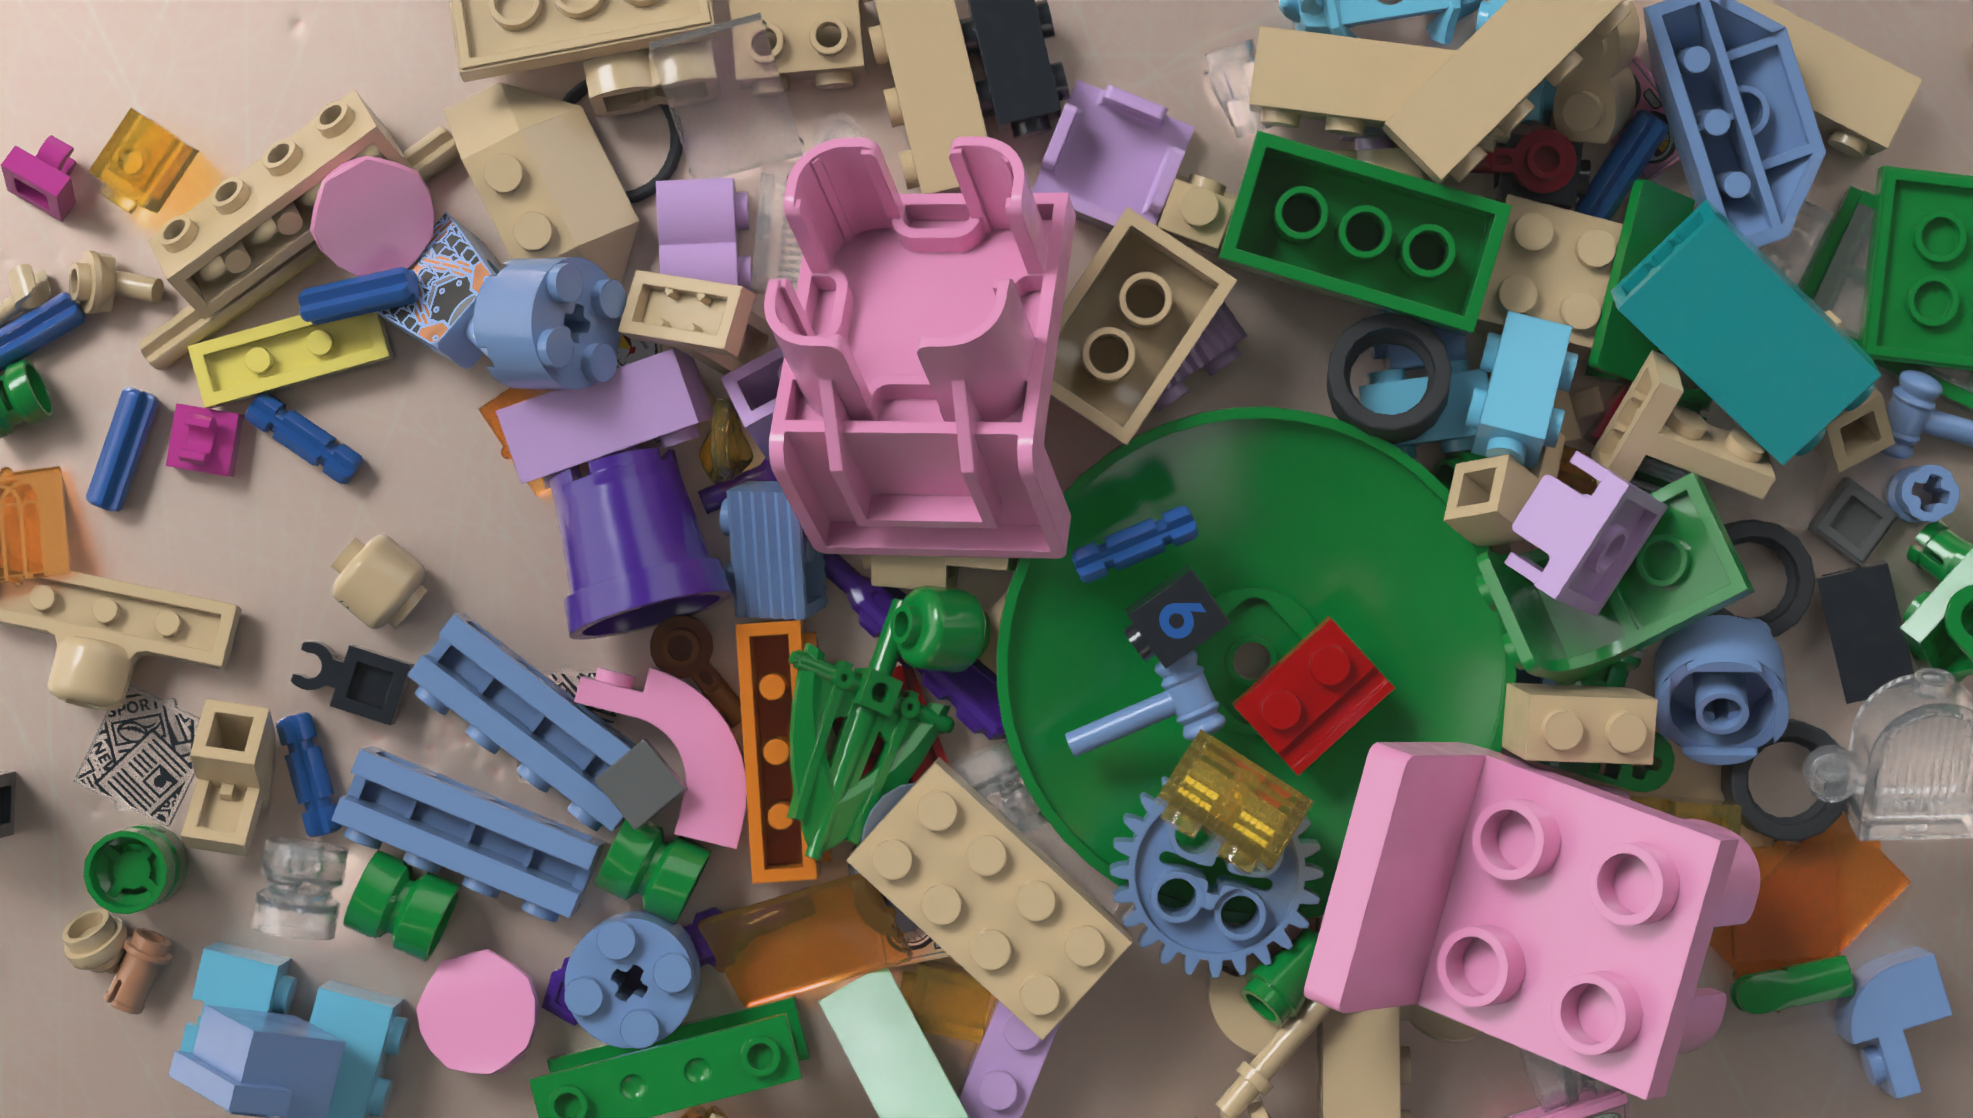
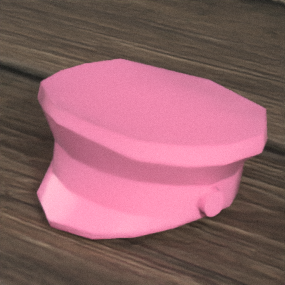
M367 155L357 157L340 164L322 180L321 186L317 191L310 231L319 249L338 267L356 276L398 267L408 269L433 238L434 209L430 190L417 170L381 157Z
M486 949L442 961L425 987L416 1011L420 1032L430 1051L448 1069L471 1074L493 1075L495 1073H503L523 1059L527 1049L530 1048L538 1024L539 1000L532 977L513 962Z

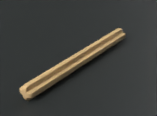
M438 127L403 152L411 168L418 171L424 182H427L460 158L451 132L444 127ZM312 241L206 320L191 305L140 341L139 348L143 356L155 369H166L189 352L188 346L204 342L325 254L319 249L316 241Z

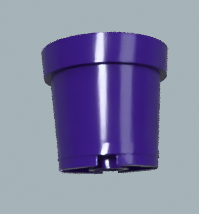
M659 448L633 450L588 462L590 471L586 477L573 481L571 470L569 469L550 480L570 588V595L564 599V608L569 637L571 639L603 638L655 627L673 615L686 614L691 616L715 607L733 596L721 560L711 558L681 476L676 453L673 449H668L662 457L660 456Z

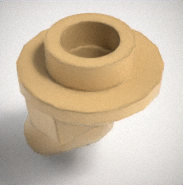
M85 250L81 261L73 262L70 267L69 293L73 301L80 302L84 313L112 311L114 295L152 303H158L163 295L164 284L162 279L116 271V258L111 254Z

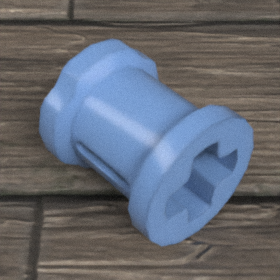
M1939 465L1909 466L1900 469L1890 478L1886 486L1885 499L1887 505L1900 515L1898 518L1905 522H1936L1943 516L1954 512L1959 502L1960 489L1954 481L1951 472ZM1914 484H1923V489L1932 493L1930 504H1921V499L1918 496L1912 495Z

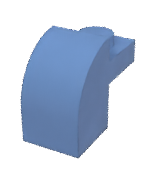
M1915 946L1873 959L1858 968L1852 974L1855 995L1838 998L1835 1011L1838 1036L1853 1045L1865 1041L1868 1047L1860 1049V1057L1870 1083L1873 1086L1879 1084L1881 1090L1896 1099L1922 1092L1903 1030L1953 1015L1934 953Z

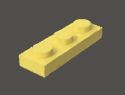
M376 312L319 325L306 322L300 315L188 346L203 404L208 409L255 397L260 393L273 392L394 358L383 317Z

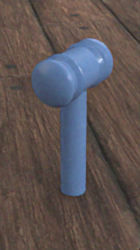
M1915 370L1903 371L1899 376L1900 385L1892 389L1893 395L1886 408L1895 444L1880 452L1892 458L1908 459L1914 453L1913 444L1920 441L1921 432L1973 447L1972 420L1935 410L1936 403L1934 399H1937L1943 392L1941 384L1926 373Z
M1195 650L1190 651L1166 669L1160 660L1157 662L1154 670L1163 678L1161 687L1166 689V691L1065 733L1066 740L1074 757L1083 755L1177 715L1176 722L1184 726L1183 737L1187 740L1204 739L1218 732L1225 725L1226 719L1217 711L1219 702L1215 700L1203 674L1204 667L1197 665V652Z

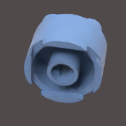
M580 257L511 259L503 263L506 267L498 275H489L481 285L476 299L473 327L477 347L487 348L494 365L486 367L498 382L515 389H584L597 382H607L612 379L617 369L616 355L621 338V333L618 332L621 315L626 305L625 289L619 281L609 279L598 265Z
M1730 615L1706 616L1667 636L1658 647L1653 663L1655 698L1658 699L1657 726L1667 742L1669 737L1674 743L1682 747L1683 755L1696 762L1710 765L1738 764L1758 756L1757 748L1766 744L1772 738L1775 743L1783 735L1789 721L1785 666L1781 648L1772 636L1771 629L1767 623L1760 619H1744Z
M645 910L628 911L613 915L597 924L582 938L573 950L565 972V1003L580 1026L597 1040L620 1048H646L670 1035L681 1024L693 1007L702 982L699 957L690 935L678 923L674 925ZM633 965L641 967L644 970L641 981L648 988L639 986L635 991L629 990L624 986L626 977L620 970L627 972Z

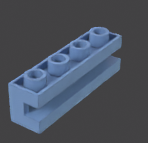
M453 614L438 635L441 637L428 654L422 655L407 675L420 685L415 691V695L442 715H446L451 709L470 723V726L465 731L467 735L486 750L497 754L500 748H503L521 762L516 771L534 787L547 793L553 786L572 802L567 810L590 829L598 831L602 825L610 831L618 828L625 818L594 780L637 744L608 722L601 719L600 716L588 709L584 704L574 702L575 698L570 693L559 687L558 684L466 614Z
M375 746L360 749L351 773L355 774L348 793L340 797L331 821L347 827L344 833L346 838L373 849H380L382 842L406 851L403 858L405 862L431 873L438 874L443 866L463 874L465 877L462 884L480 894L498 898L502 890L524 899L521 909L547 921L557 922L559 915L570 918L578 911L606 841Z

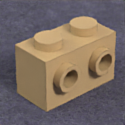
M729 0L735 75L740 86L751 85L752 94L768 95L790 91L789 82L815 80V87L817 89L845 88L854 85L853 76L867 75L860 0Z

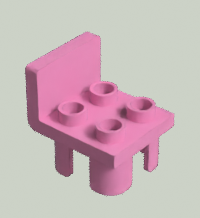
M958 137L951 143L949 160L962 193L899 194L880 146L875 141L867 138H838L813 147L793 166L788 176L784 194L785 217L803 254L796 293L789 279H770L767 284L764 300L766 320L784 355L769 436L770 465L812 547L824 554L1063 558L1067 550L1071 514L1044 447V437L1076 214L1069 193H1032L1018 154L1004 142L989 137Z
M1376 742L1372 745L1367 755L1304 986V996L1341 1013L1418 1004L1644 1100L1665 1097L1676 1056L1700 1049L1714 1037L1720 1027L1727 1003L1726 994L1710 987L1696 989L1713 928L1745 924L1754 911L1760 889L1758 862L1747 842L1735 832L1699 819H1681L1629 800L1631 796L1629 793L1611 786L1584 784L1499 752L1467 743Z

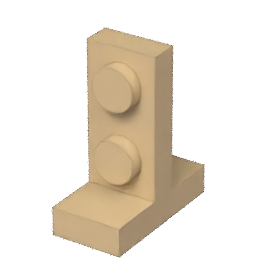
M640 270L635 272L618 329L619 333L632 340L674 346L724 376L773 350L776 342L768 322L751 311L756 294L743 286Z
M1652 350L1591 452L1592 459L1630 482L1644 457L1648 455L1764 499L1776 480L1768 451L1745 430L1732 429L1729 432L1707 423L1699 414L1688 408L1676 406L1684 392L1678 367L1666 355Z

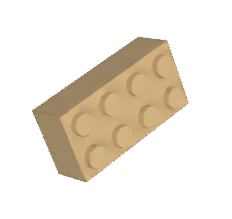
M940 757L854 849L846 860L1041 1040L1050 1033L1132 944V934L1121 922Z

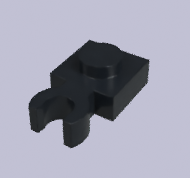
M303 642L301 650L317 655L321 660L322 668L320 673L314 678L306 674H293L291 682L295 686L304 690H316L326 686L333 687L335 690L330 703L331 707L390 726L395 725L410 679L407 675L414 667L413 663L357 645H349L345 659L341 660L338 659L335 651L323 642Z

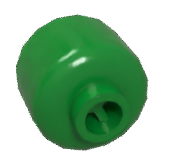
M923 586L916 587L904 598L901 606L897 607L891 619L890 630L891 636L897 644V650L905 663L916 669L954 673L965 671L976 662L977 658L984 654L989 644L991 626L988 615L983 610L976 596L960 589Z

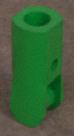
M1834 955L1782 966L1780 970L1771 969L1738 977L1730 988V998L1733 1005L1738 1010L1751 1014H1765L1791 1008L1792 1006L1800 1007L1855 995L1853 978L1845 955Z

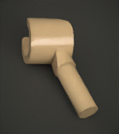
M21 264L9 270L7 276L12 295L6 298L0 306V327L21 311H31L51 299L52 293L46 270H41L34 275L32 266L29 264Z

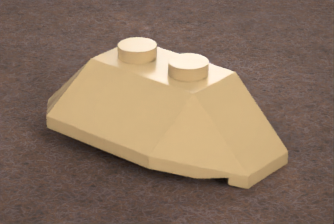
M499 82L443 110L461 160L511 259L580 257L598 265L609 279H615L621 284L623 283L641 222L583 107Z

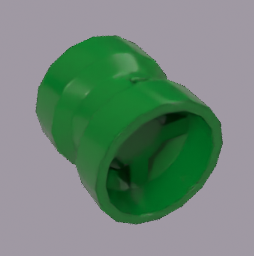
M23 359L7 366L4 375L0 376V439L12 434L15 425L23 422L37 424L53 417V405L46 385L38 370L28 359Z

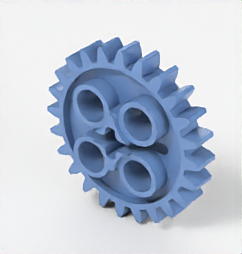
M1219 763L1213 764L1209 781L1200 782L1192 766L1186 767V786L1178 789L1168 777L1164 776L1161 778L1165 797L1160 801L1145 792L1139 795L1147 811L1144 817L1130 813L1124 814V823L1134 832L1133 838L1115 837L1113 840L1114 848L1128 856V860L1110 864V875L1128 880V883L1112 891L1114 902L1134 903V906L1122 916L1123 924L1125 927L1141 923L1146 925L1139 935V945L1143 949L1160 940L1162 945L1159 959L1162 964L1166 965L1179 952L1184 954L1183 963L1186 974L1191 975L1196 969L1199 960L1202 959L1208 961L1212 977L1218 978L1222 970L1223 960L1232 959L1238 973L1244 975L1246 974L1247 955L1254 953L1267 966L1271 964V959L1266 945L1275 941L1288 950L1293 947L1285 931L1288 924L1300 928H1308L1309 922L1298 907L1299 904H1319L1320 898L1318 894L1305 886V881L1323 877V870L1319 865L1305 862L1304 858L1315 854L1321 848L1317 839L1298 838L1309 827L1311 822L1306 814L1297 815L1289 819L1286 817L1295 802L1289 793L1280 796L1273 802L1270 800L1274 784L1270 778L1265 777L1252 789L1248 787L1249 774L1245 767L1239 768L1232 782L1224 780ZM1192 815L1201 816L1211 823V832L1208 838L1195 846L1185 845L1175 837L1179 822ZM1254 833H1264L1274 841L1270 856L1258 863L1243 860L1239 856V846L1242 840ZM1168 851L1205 866H1213L1216 857H1224L1227 869L1231 873L1254 878H1266L1272 881V886L1264 890L1227 875H1219L1215 884H1208L1205 872L1202 869L1191 865L1165 863L1159 859V856L1162 852ZM1174 878L1184 879L1193 886L1191 899L1185 905L1177 908L1168 907L1158 899L1160 887L1166 881ZM1235 896H1246L1256 903V910L1252 918L1240 925L1224 921L1221 917V909L1225 902Z

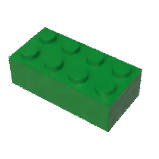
M1257 130L1217 263L1385 313L1415 318L1426 325L1467 336L1474 333L1512 205Z

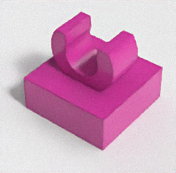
M50 135L42 144L35 157L15 145L1 164L7 191L63 222L76 204L70 177L77 164L74 159L70 158L74 151L73 147Z
M176 403L166 466L234 477L244 415Z

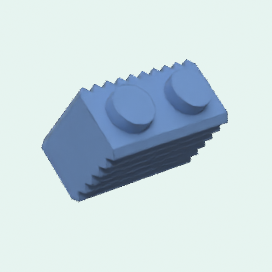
M746 481L727 490V498L724 499L720 508V527L725 536H730L731 561L727 564L725 573L733 592L731 599H734L735 617L802 620L826 608L828 599L825 596L827 586L824 583L826 579L824 553H820L812 547L778 481Z

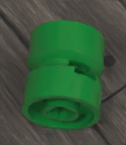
M625 820L601 866L594 885L620 899L627 900L638 894L642 896L643 910L676 925L706 867L712 850L683 836H678L667 842L664 840L663 828L651 820L639 830H634L628 821Z
M144 823L107 834L96 842L85 859L83 878L87 892L99 906L112 913L132 914L165 902L181 889L187 877L189 860L183 843L174 832L161 825Z
M378 850L360 877L348 904L343 925L370 938L381 937L387 932L391 933L394 949L427 962L447 928L459 899L461 886L430 872L422 875L417 880L413 879L412 866L399 858Z

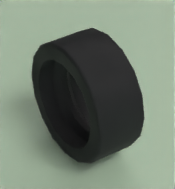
M1383 313L1361 319L1342 333L1330 353L1327 372V393L1333 413L1339 420L1355 426L1369 436L1380 437L1392 445L1418 438L1436 424L1447 406L1452 366L1446 345L1431 327L1415 318ZM1382 344L1404 346L1415 352L1424 363L1428 376L1426 392L1419 403L1407 412L1395 415L1374 413L1362 406L1354 396L1350 383L1351 369L1359 355L1370 347Z
M1756 519L1723 524L1733 546L1747 542L1765 545L1778 555L1785 566L1787 584L1783 598L1776 608L1763 616L1753 617L1767 623L1771 629L1772 636L1778 637L1798 624L1811 605L1816 582L1811 556L1799 538L1779 524ZM1725 608L1708 615L1736 616Z
M1789 719L1783 735L1775 743L1772 738L1766 744L1757 748V752L1759 754L1764 748L1778 742H1794L1806 747L1817 758L1822 770V789L1817 801L1807 811L1793 817H1776L1765 812L1754 801L1748 787L1749 770L1754 758L1738 764L1721 765V791L1730 812L1746 828L1777 841H1803L1825 832L1842 815L1851 793V769L1842 747L1825 730L1803 721Z

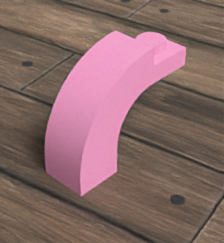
M598 667L595 678L580 677L574 702L645 720L661 729L676 746L683 761L685 785L688 789L684 791L674 834L737 849L747 802L745 764L732 728L714 704L701 691L682 678L654 667L649 668L644 691L632 688L635 676Z

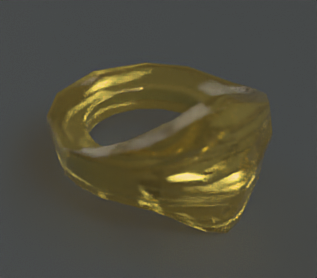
M718 398L715 404L711 428L699 451L702 467L712 483L734 480L752 463L754 458L752 449L742 432L737 410L732 400Z

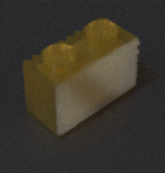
M1202 729L1196 733L1154 799L1159 805L1165 807L1160 816L1162 820L1191 838H1194L1199 830L1222 844L1217 851V855L1249 875L1255 866L1265 872L1274 867L1314 802Z

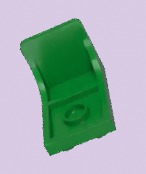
M1691 472L1650 494L1666 504L1668 508L1597 617L1555 600L1534 586L1535 583L1504 563L1509 555L1498 554L1488 550L1476 557L1478 567L1482 573L1476 577L1479 592L1491 610H1498L1508 632L1502 635L1504 648L1512 663L1519 670L1525 669L1531 675L1571 685L1755 592L1700 475ZM1539 548L1518 553V555L1533 561L1542 568L1546 567L1550 559L1549 555Z

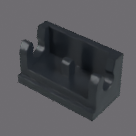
M1885 560L1823 574L1821 575L1822 577L1816 578L1846 704L1918 689L1908 645L1900 630L1902 620L1888 563Z

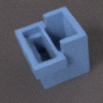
M205 1004L193 1052L174 1051L168 1076L224 1108L230 1114L264 1118H327L346 1042L294 1015Z

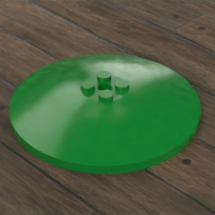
M1270 406L1229 407L1198 412L1167 421L1135 435L1127 446L1122 443L1107 452L1082 472L1063 492L1071 514L1066 555L1058 559L1019 558L1009 583L1002 609L996 651L998 699L1002 724L1011 755L1033 800L1064 842L1091 867L1116 885L1122 886L1128 883V880L1110 875V864L1128 860V856L1114 848L1113 840L1115 837L1133 838L1134 832L1124 823L1123 816L1125 813L1135 814L1140 817L1146 815L1147 811L1139 796L1142 792L1160 801L1165 797L1161 778L1164 776L1168 777L1178 789L1186 786V767L1190 766L1197 773L1200 782L1209 781L1210 771L1214 763H1219L1224 780L1232 782L1240 767H1245L1249 774V788L1254 789L1265 777L1270 778L1274 783L1270 800L1273 802L1280 796L1289 793L1295 802L1286 817L1289 819L1297 815L1306 814L1311 822L1309 827L1298 838L1317 839L1321 849L1304 858L1305 862L1319 865L1323 870V877L1305 881V886L1315 891L1320 900L1319 904H1299L1298 909L1307 919L1324 915L1367 755L1373 744L1376 742H1461L1484 747L1501 753L1503 748L1502 737L1506 684L1516 683V666L1510 660L1503 645L1502 635L1508 632L1498 610L1493 611L1486 604L1476 583V577L1482 574L1476 557L1490 550L1489 547L1477 546L1469 542L1443 521L1450 491L1424 466L1398 447L1380 437L1369 436L1355 426L1332 417L1304 410ZM1187 506L1191 510L1199 532L1196 539L1177 547L1174 546V543L1166 545L1165 552L1118 571L1116 567L1108 569L1107 576L1093 582L1084 583L1080 579L1072 561V552L1075 549L1094 541L1096 545L1105 543L1104 537L1147 519L1153 518L1154 522L1163 519L1162 513L1176 507ZM1189 564L1230 621L1229 625L1193 649L1197 652V665L1204 667L1203 674L1215 700L1219 702L1217 711L1225 717V725L1218 732L1207 738L1191 741L1183 737L1184 726L1176 722L1177 715L1083 755L1074 757L1066 740L1065 733L1166 691V689L1161 687L1163 678L1154 670L1155 665L1159 661L1157 656L1155 655L1145 662L1123 632L1126 627L1132 624L1125 608ZM1329 616L1395 689L1297 776L1232 703ZM1250 642L1263 645L1269 654L1268 667L1256 677L1240 675L1236 672L1233 665V658L1237 649L1243 644ZM1192 815L1186 817L1179 822L1175 837L1185 845L1195 846L1201 844L1208 838L1211 832V823L1201 816ZM1264 833L1248 835L1239 846V856L1251 863L1264 861L1270 856L1274 841ZM1168 851L1162 852L1159 856V859L1165 863L1191 865L1202 869L1205 872L1208 884H1215L1219 875H1227L1264 890L1272 886V881L1266 878H1254L1231 873L1227 869L1224 857H1216L1213 866H1205ZM1174 878L1168 880L1160 887L1158 899L1168 907L1177 908L1183 906L1191 899L1193 886L1184 879ZM1246 896L1232 897L1223 905L1221 917L1229 923H1246L1255 913L1256 903Z

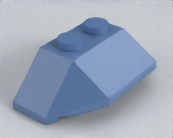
M1664 0L1644 7L1643 12L1652 75L1691 195L1697 207L1708 199L1756 247L1789 237L1796 222L1795 218L1808 195L1826 150L1787 28L1735 0Z

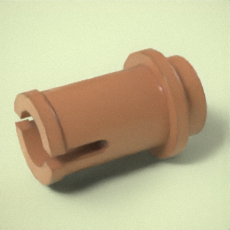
M137 928L133 936L127 937L124 941L123 948L126 952L109 990L105 992L104 1001L111 1003L110 1006L120 1011L135 1015L141 1014L161 966L169 965L173 958L169 952L172 944L171 941L155 931Z

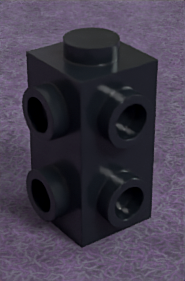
M968 0L970 17L960 19L959 21L968 57L980 55L985 80L974 82L983 120L995 117L998 133L1012 130L1014 139L1028 138L1050 131L1049 121L1059 119L1061 116L1059 101L1070 99V93L1062 61L1050 64L1044 39L1055 37L1047 0Z

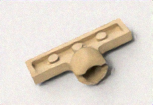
M0 556L1 579L5 578L4 557ZM8 558L9 577L25 575L24 561ZM28 562L29 575L44 573V565ZM70 570L0 580V624L55 636L57 650L47 687L52 695L66 703L102 711L118 710L124 705L134 664L142 656L153 655L227 670L242 610L236 604Z

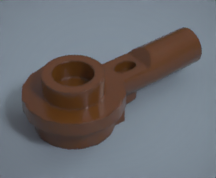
M686 614L673 615L663 620L653 631L650 640V654L656 667L678 678L691 677L703 694L721 712L730 727L733 728L742 721L740 698L710 662L714 649L713 637L708 627L698 618Z

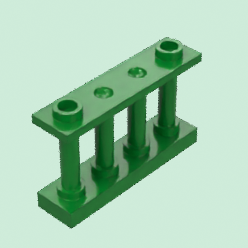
M793 994L681 1023L670 1035L646 1048H620L602 1043L551 1056L547 1060L550 1073L531 1078L529 1082L539 1118H650L802 1079L799 1061L809 1059L811 1054L796 996Z

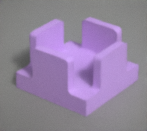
M1077 80L1070 99L1063 108L1044 155L1041 170L1032 193H1069L1076 219L1109 233L1127 207L1156 225L1195 127L1167 116L1168 109L1117 87L1108 85L1106 90H1102Z
M1576 450L1569 462L1599 480L1600 484L1591 496L1588 494L1582 495L1551 475L1543 476L1513 522L1512 530L1546 552L1550 558L1545 568H1542L1533 561L1511 552L1504 563L1535 583L1534 586L1555 600L1597 617L1668 506L1602 464Z

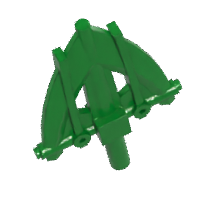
M892 600L868 668H855L853 672L852 667L854 664L847 661H837L836 665L824 661L825 653L810 643L805 644L804 651L800 649L793 651L789 657V663L798 672L792 700L789 735L790 769L794 792L787 818L800 821L808 846L805 856L810 859L820 861L825 851L835 847L842 841L858 845L872 808L883 795L900 785L907 784L923 762L939 733L944 734L946 732L950 734L954 729L955 722L952 717L947 716L950 706L930 702L927 706L920 704L917 699L919 693L912 690H902L900 695L899 692L903 682L892 677L900 653L897 650L896 642L891 636L890 625L894 611L897 607L901 606L903 600ZM843 717L828 762L825 745L834 718ZM879 734L883 744L873 769L861 777L876 737Z

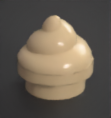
M104 908L87 910L72 919L62 932V939L65 942L64 954L77 969L90 970L95 973L107 972L114 974L117 972L126 951L123 945L127 939V929L119 917L110 915Z

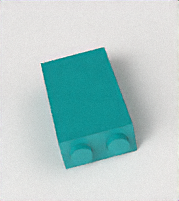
M1708 199L1699 205L1610 291L1617 309L1782 466L1795 454L1803 456L1815 448L1825 435V427L1843 410L1852 411L1863 404L1875 388L1874 382L1881 376L1870 355Z

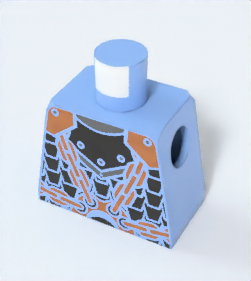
M445 212L434 225L433 238L417 260L407 269L413 270L417 274L419 279V298L413 304L377 311L376 313L406 335L464 369L473 367L483 354L490 359L487 348H478L474 336L473 317L478 292L489 275H498L503 268L483 241Z

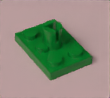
M1941 520L1930 522L1915 537V540L1921 543L1924 549L1917 544L1910 545L1907 552L1908 561L1919 569H1924L1936 578L1940 584L1932 593L1925 591L1912 601L1903 616L1904 624L1900 627L1918 669L1932 680L1962 651L1953 642L1946 630L1945 610L1954 593L1967 585L1973 584V544L1969 541L1966 542L1952 532L1950 527ZM1973 600L1964 607L1961 615L1962 625L1971 636H1973Z

